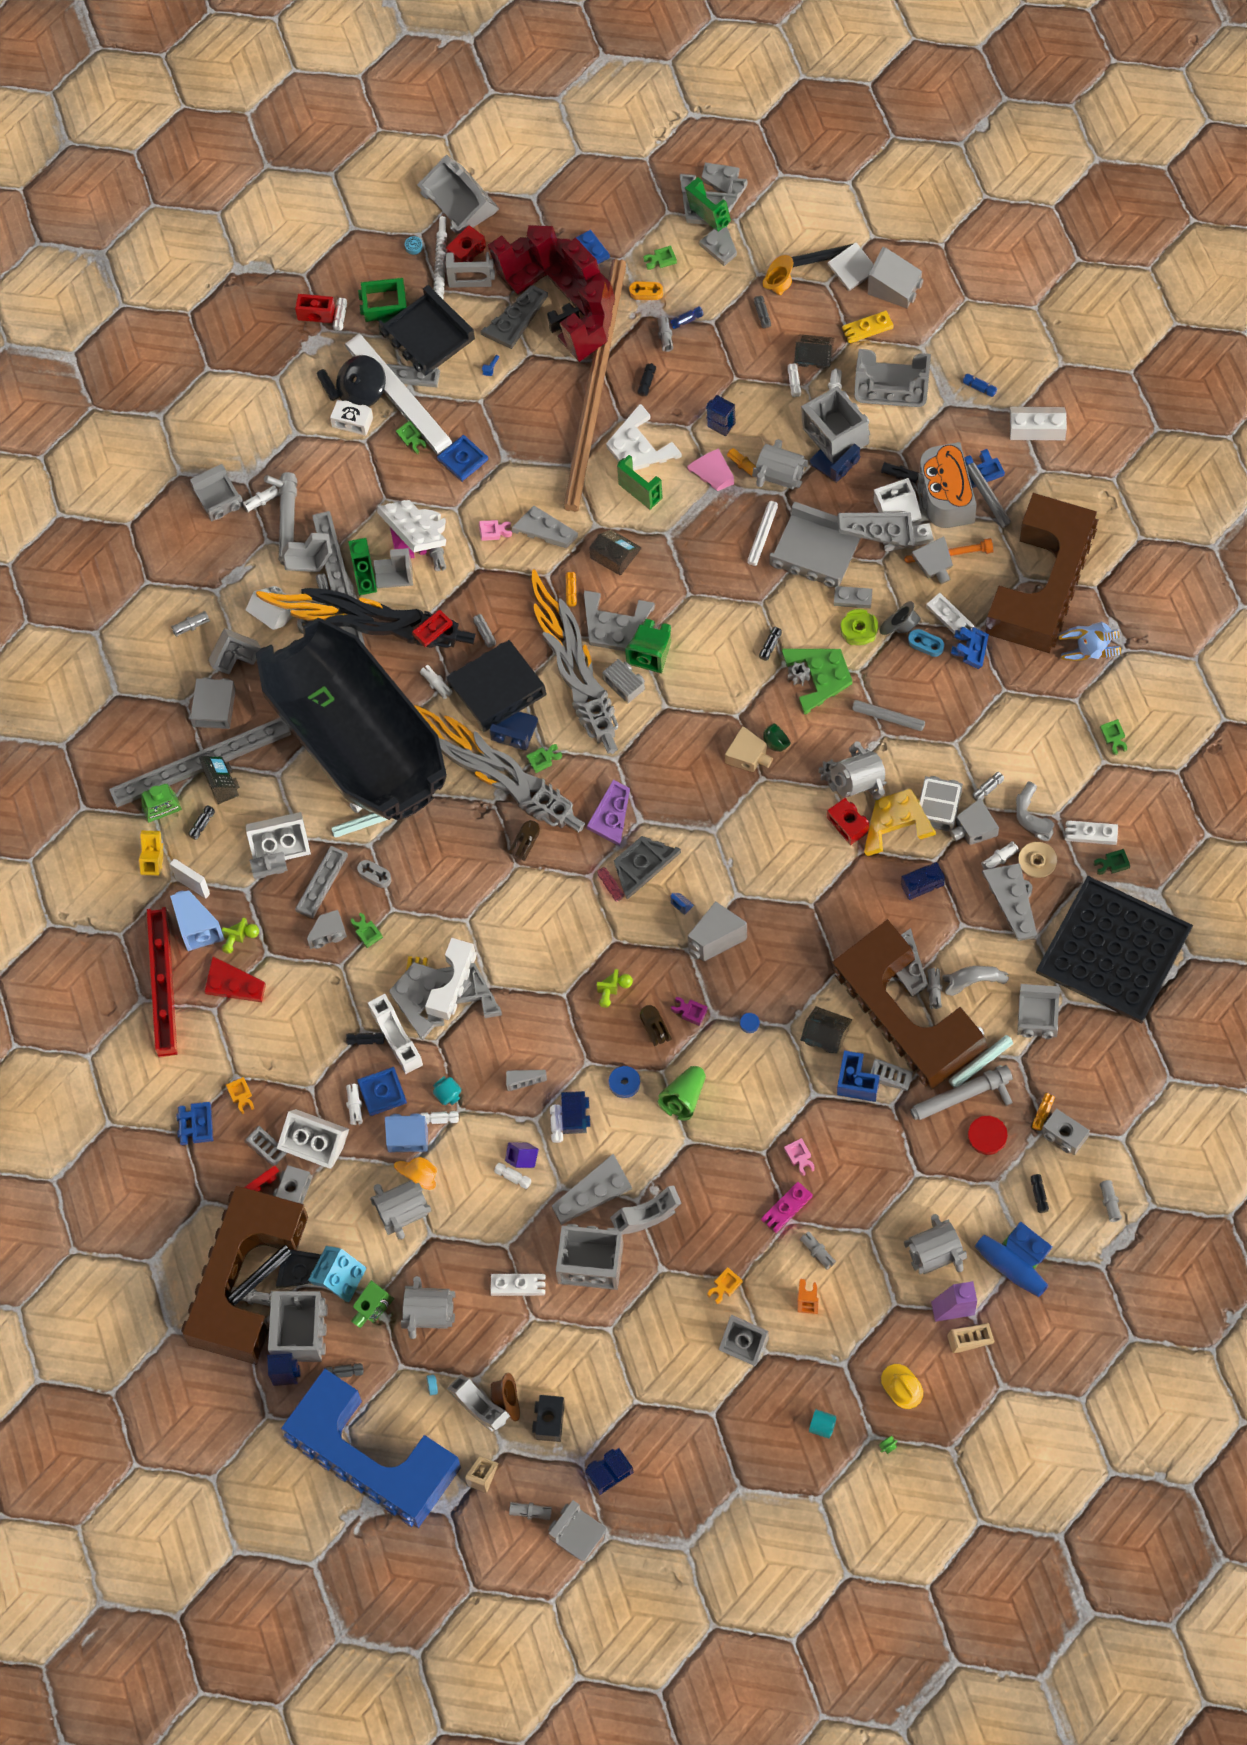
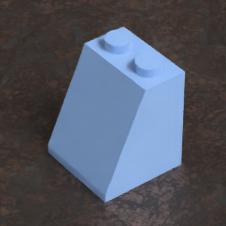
M189 890L179 891L175 895L170 896L187 951L225 940L219 922Z

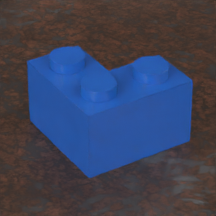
M844 1051L837 1085V1095L876 1102L880 1075L861 1072L864 1054Z

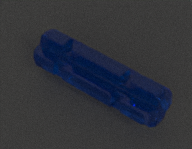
M698 306L693 309L694 311H687L679 315V318L671 319L670 324L672 328H679L681 324L683 326L695 320V318L702 317L704 315L702 308Z

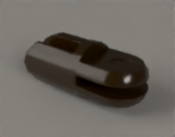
M532 820L526 821L508 853L512 855L520 841L521 844L515 857L519 858L525 845H528L522 857V860L525 861L539 835V824Z
M652 1005L644 1006L640 1012V1019L653 1045L662 1044L665 1040L667 1042L671 1041L672 1037L657 1008Z

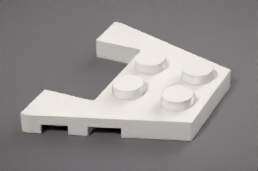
M641 404L606 443V447L618 462L628 455L632 456L633 471L649 467L653 463H664L668 459L682 457V453L673 442L656 451L637 427L650 420V414Z

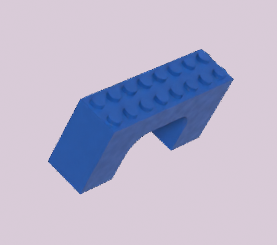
M324 1369L281 1429L284 1433L283 1437L287 1440L286 1443L294 1449L299 1447L303 1450V1455L310 1460H313V1458L320 1462L319 1465L327 1471L333 1470L336 1473L335 1476L341 1481L346 1482L348 1480L359 1493L362 1494L363 1491L369 1495L368 1498L375 1504L379 1505V1503H382L386 1506L385 1510L390 1514L401 1516L403 1518L402 1521L410 1527L414 1525L419 1528L461 1469L458 1457L424 1435L407 1460L396 1467H384L342 1439L344 1426L362 1403L358 1390Z

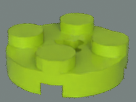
M851 610L841 621L842 636L850 645H865L873 642L878 633V621L873 614L867 613V610ZM857 624H860L861 627H865L862 630L855 629L857 627Z

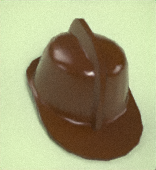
M505 1373L502 1380L491 1383V1400L493 1404L506 1410L511 1420L516 1422L520 1418L516 1382L512 1374Z

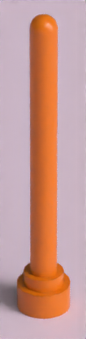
M991 538L984 539L980 544L948 549L950 556L978 551L985 552L986 554L994 552ZM908 555L904 559L906 563L916 562L912 555Z

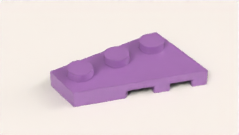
M613 780L586 829L620 846L630 788Z

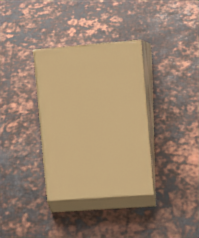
M479 1456L466 1475L467 1485L487 1493L498 1463Z

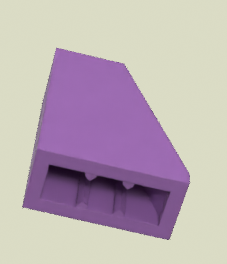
M973 1281L953 1284L931 1301L935 1322L975 1315L977 1297Z

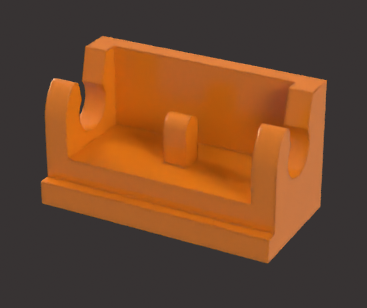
M800 1279L798 1312L818 1314L819 1298H817L816 1282L813 1283V1290L807 1291L805 1289V1279Z

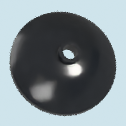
M358 355L350 358L343 364L337 375L336 389L339 393V398L342 401H349L356 405L372 406L383 394L386 384L385 371L382 365L370 356Z

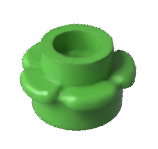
M892 1435L878 1444L881 1448L880 1452L885 1451L888 1454L897 1448L895 1445L897 1440Z

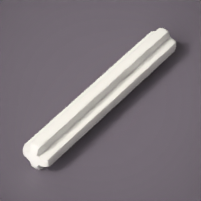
M769 501L748 557L749 565L756 566L778 508L776 502Z

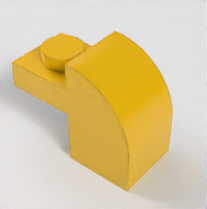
M142 830L140 834L142 849L139 857L140 875H160L163 862L161 831Z

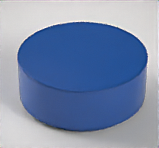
M746 1013L741 1017L740 1027L744 1032L754 1033L758 1030L760 1020L756 1014Z

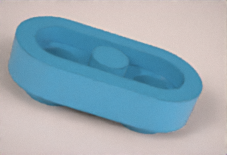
M920 629L910 632L908 643L912 648L933 657L943 653L944 642L941 638Z

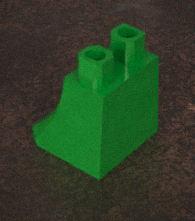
M646 618L643 624L638 626L632 640L626 646V662L631 666L662 674L671 644V625L663 623L660 630L655 629V622Z

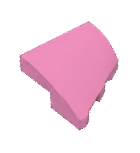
M719 448L707 453L687 466L690 473L694 472L700 476L703 482L709 483L717 491L734 485V476Z

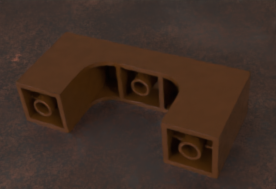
M1032 494L1021 524L1019 542L1050 551L1055 556L1056 561L1047 585L1037 593L1028 594L998 586L987 616L986 633L989 636L1050 654L1052 647L1055 648L1057 645L1058 634L1062 631L1064 617L1068 614L1069 603L1073 600L1075 594V586L1079 583L1081 570L1084 569L1086 564L1087 554L1089 555L1092 539H1095L1099 522V519H1096L1097 511L1040 494Z
M887 919L832 961L834 966L832 970L841 985L845 983L848 994L853 999L856 998L861 1010L865 1014L868 1012L871 1017L870 1020L875 1027H881L884 1038L889 1043L892 1041L897 1054L900 1057L904 1056L907 1061L906 1064L911 1071H917L920 1082L925 1087L928 1085L932 1090L988 1047L986 1038L961 1007L932 1027L917 1026L906 1016L888 994L886 988L890 979L913 962L915 957L910 945Z
M236 1186L234 1192H230L228 1209H225L222 1214L221 1220L223 1223L221 1228H218L216 1231L214 1247L211 1246L209 1250V1262L203 1267L201 1284L198 1283L196 1286V1298L194 1302L190 1303L188 1309L189 1317L187 1321H184L181 1332L188 1346L257 1365L269 1332V1324L264 1315L232 1306L227 1296L231 1294L232 1288L235 1287L244 1259L252 1249L258 1246H270L280 1249L283 1245H286L291 1250H297L309 1217L304 1204Z

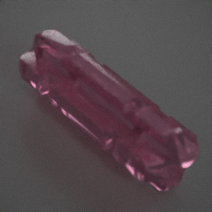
M607 868L599 869L597 874L609 893L612 894L615 901L623 899V892L618 888L619 886L613 877L609 875Z

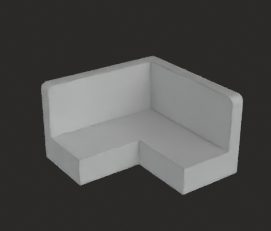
M311 533L305 543L287 542L281 551L285 570L320 572L332 554L329 534Z
M409 548L390 550L391 559L374 560L377 588L413 586Z
M224 628L208 661L213 669L230 674L237 659L254 665L256 652L261 647L256 640Z

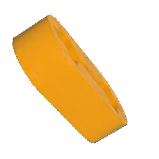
M637 281L630 285L629 293L631 298L635 300H659L663 296V287L658 282Z

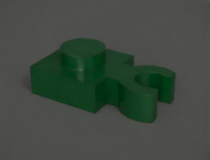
M1124 849L1106 854V860L1099 858L1094 861V866L1101 865L1103 867L1097 870L1098 875L1104 874L1108 869H1110L1111 874L1130 869V863Z

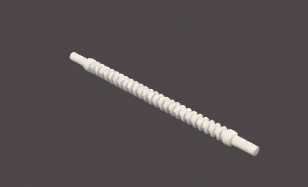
M442 216L439 218V231L436 234L437 248L435 253L436 265L433 289L444 299L447 233L446 217Z

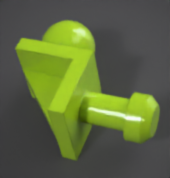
M242 918L241 922L229 928L223 927L222 933L227 940L221 948L222 951L226 954L232 953L234 941L243 943L245 935L249 938L257 937L259 934L258 926L255 924L248 925L247 919Z
M615 969L612 975L602 982H597V992L602 993V999L599 1000L601 1007L607 1008L610 1006V994L617 995L618 983L622 988H629L632 985L633 979L629 974H623L619 977V969Z

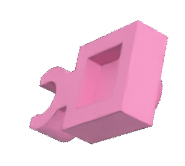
M498 520L480 521L481 541L499 540L500 535L511 537L512 531L505 530V528H510L511 522H504L502 525H498Z
M802 1138L784 1147L793 1166L799 1164V1172L802 1176H805L803 1168L806 1166L810 1167L812 1172L814 1171L813 1162L807 1160L811 1158V1154Z

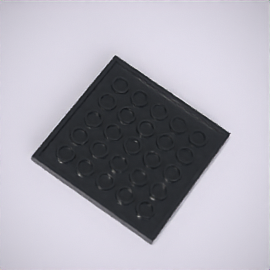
M1087 876L1040 962L1036 973L1142 1024L1187 940L1193 925Z

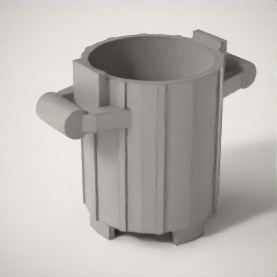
M778 439L773 446L769 444L764 445L756 468H753L752 476L757 478L756 485L758 487H762L763 483L768 481L790 489L800 488L802 484L800 479L804 467L808 465V460L804 459L803 455L781 449L782 441Z
M856 741L849 747L852 757L835 762L829 766L828 769L831 770L832 780L829 786L832 792L837 791L843 798L869 790L873 798L878 800L885 794L883 786L887 783L884 781V765L877 753L869 748L864 749L861 743Z
M412 1180L386 1192H383L380 1184H376L374 1186L376 1195L370 1198L372 1205L376 1206L387 1235L395 1232L399 1240L405 1237L402 1227L427 1216V1213L432 1211L424 1198L421 1185L414 1183Z
M933 1214L931 1216L933 1228L909 1237L908 1240L904 1241L905 1248H910L909 1252L913 1260L911 1264L915 1271H919V1274L929 1273L950 1263L954 1264L957 1272H962L964 1269L962 1260L967 1259L966 1250L963 1251L959 1237L949 1219L941 1222L939 1216Z
M418 1276L414 1277V1285L405 1286L401 1328L408 1329L409 1338L414 1339L417 1336L416 1328L448 1329V1327H452V1323L455 1321L452 1301L455 1298V1291H450V1289L422 1288L421 1278Z

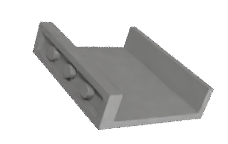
M794 502L792 505V515L774 553L769 555L770 565L776 569L787 570L794 575L804 576L811 581L824 583L828 587L840 586L861 538L839 533L837 516Z

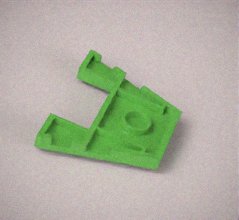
M782 649V655L787 667L794 665V662H806L807 667L810 668V675L817 692L799 697L804 715L811 712V709L823 704L829 697L835 696L852 685V678L841 649Z

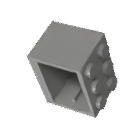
M838 386L801 406L803 430L833 464L854 444L859 446L860 449L869 444L870 431L868 424L870 422L868 417L859 411L856 403H852L847 393Z
M576 1224L562 1226L556 1266L558 1284L618 1290L624 1245L622 1231L616 1228L602 1230L596 1226L582 1228Z
M271 1291L268 1351L273 1362H322V1355L326 1354V1344L323 1343V1336L327 1334L324 1316L328 1314V1306L325 1304V1298H322L320 1291Z

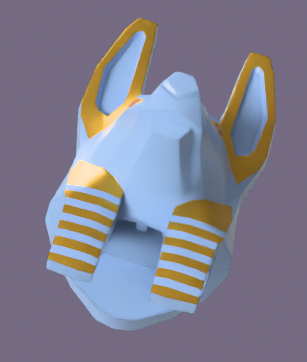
M1102 621L1090 626L1073 627L1058 634L1059 639H1077L1078 641L1077 649L1061 654V658L1064 660L1080 661L1088 658L1099 659V657L1108 658L1121 655L1120 646L1106 647L1111 640L1119 638L1118 629L1111 630Z

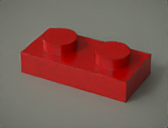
M438 610L416 628L412 635L426 647L451 627L453 622L441 610Z
M274 1165L244 1188L259 1192L262 1190L260 1187L262 1184L267 1182L269 1185L278 1178L276 1175L279 1173L278 1168Z

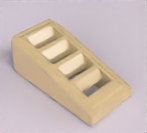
M989 1323L952 1329L947 1335L952 1353L963 1352L994 1343ZM982 1330L985 1336V1339L983 1340L980 1334V1331ZM972 1333H975L977 1341L974 1340ZM964 1335H967L968 1342H966Z

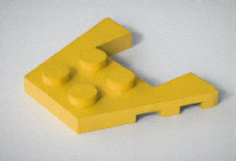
M911 788L875 800L864 853L867 856L883 852L882 834L916 824L917 837L920 840L936 835L934 828Z

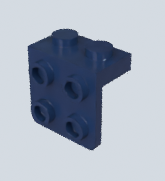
M854 444L834 464L820 449L810 459V464L837 483L860 460V447Z
M519 711L497 725L492 724L489 730L491 741L527 751L537 726L538 718Z

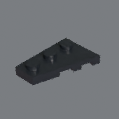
M291 1250L292 1254L280 1265L276 1288L311 1284L308 1280L322 1254Z

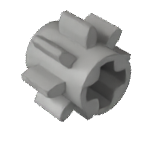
M794 662L793 667H788V680H792L794 686L796 684L803 686L805 680H810V668H806L804 662L802 664Z
M833 759L828 762L823 761V768H819L821 781L825 780L828 784L832 782L831 770L828 768L835 763Z

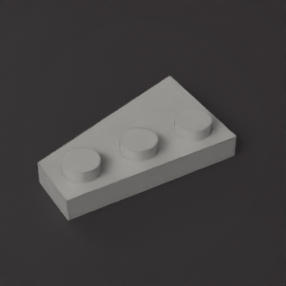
M533 506L512 527L513 533L518 534L521 532L528 534L527 537L533 539L538 537L544 539L547 543L563 548H568L578 537V532L536 506Z
M910 928L901 936L912 948L915 960L900 972H897L896 976L911 997L925 989L928 984Z

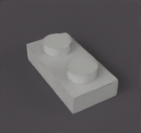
M835 586L834 606L871 609L872 589Z

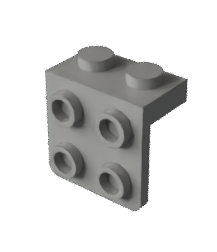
M572 1500L570 1504L567 1503L561 1510L560 1514L562 1516L559 1520H554L548 1529L550 1531L549 1537L551 1541L580 1561H585L605 1534L606 1527L580 1509V1505Z

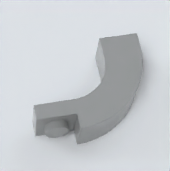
M668 1186L652 1200L638 1206L623 1207L610 1218L614 1228L622 1231V1235L630 1234L666 1220L676 1213L674 1209L682 1203L675 1186Z
M462 1374L447 1388L455 1399L490 1431H496L498 1428H501L510 1417L505 1410L493 1404L469 1378Z

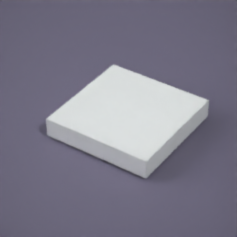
M854 243L828 262V266L848 291L865 281L869 277V273L874 265L857 243Z
M173 859L170 866L175 879L206 899L210 893L205 878L178 860Z

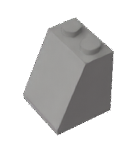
M882 247L869 273L868 295L908 308L909 304L915 301L917 289L922 287L924 280L922 279V271L889 249Z
M715 901L688 935L690 955L695 959L700 958L702 961H706L747 939V922Z

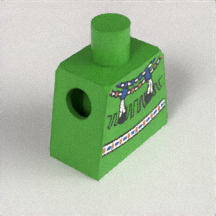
M168 784L153 786L150 790L142 793V808L148 823L182 810L176 793Z
M371 1280L353 1305V1308L358 1313L351 1322L359 1328L364 1325L367 1319L374 1323L395 1298Z

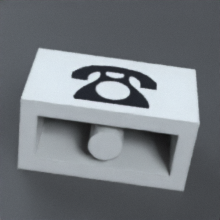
M337 400L330 419L333 428L366 436L373 420L372 409L366 405H356L349 401Z

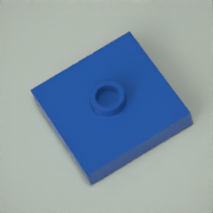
M462 435L437 456V460L461 482L489 460L488 456L465 435Z
M395 1067L357 1079L370 1116L407 1104Z

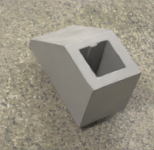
M335 910L319 916L307 937L310 949H318L331 942H340L343 938L347 937L339 911Z

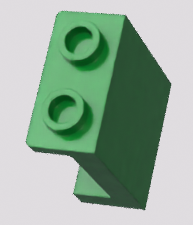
M699 177L685 187L691 210L717 232L728 226L731 218L727 202L724 199L716 205L706 196L703 181Z
M630 455L618 462V485L649 510L663 499L662 480L659 477L655 476L648 483L633 471V460Z

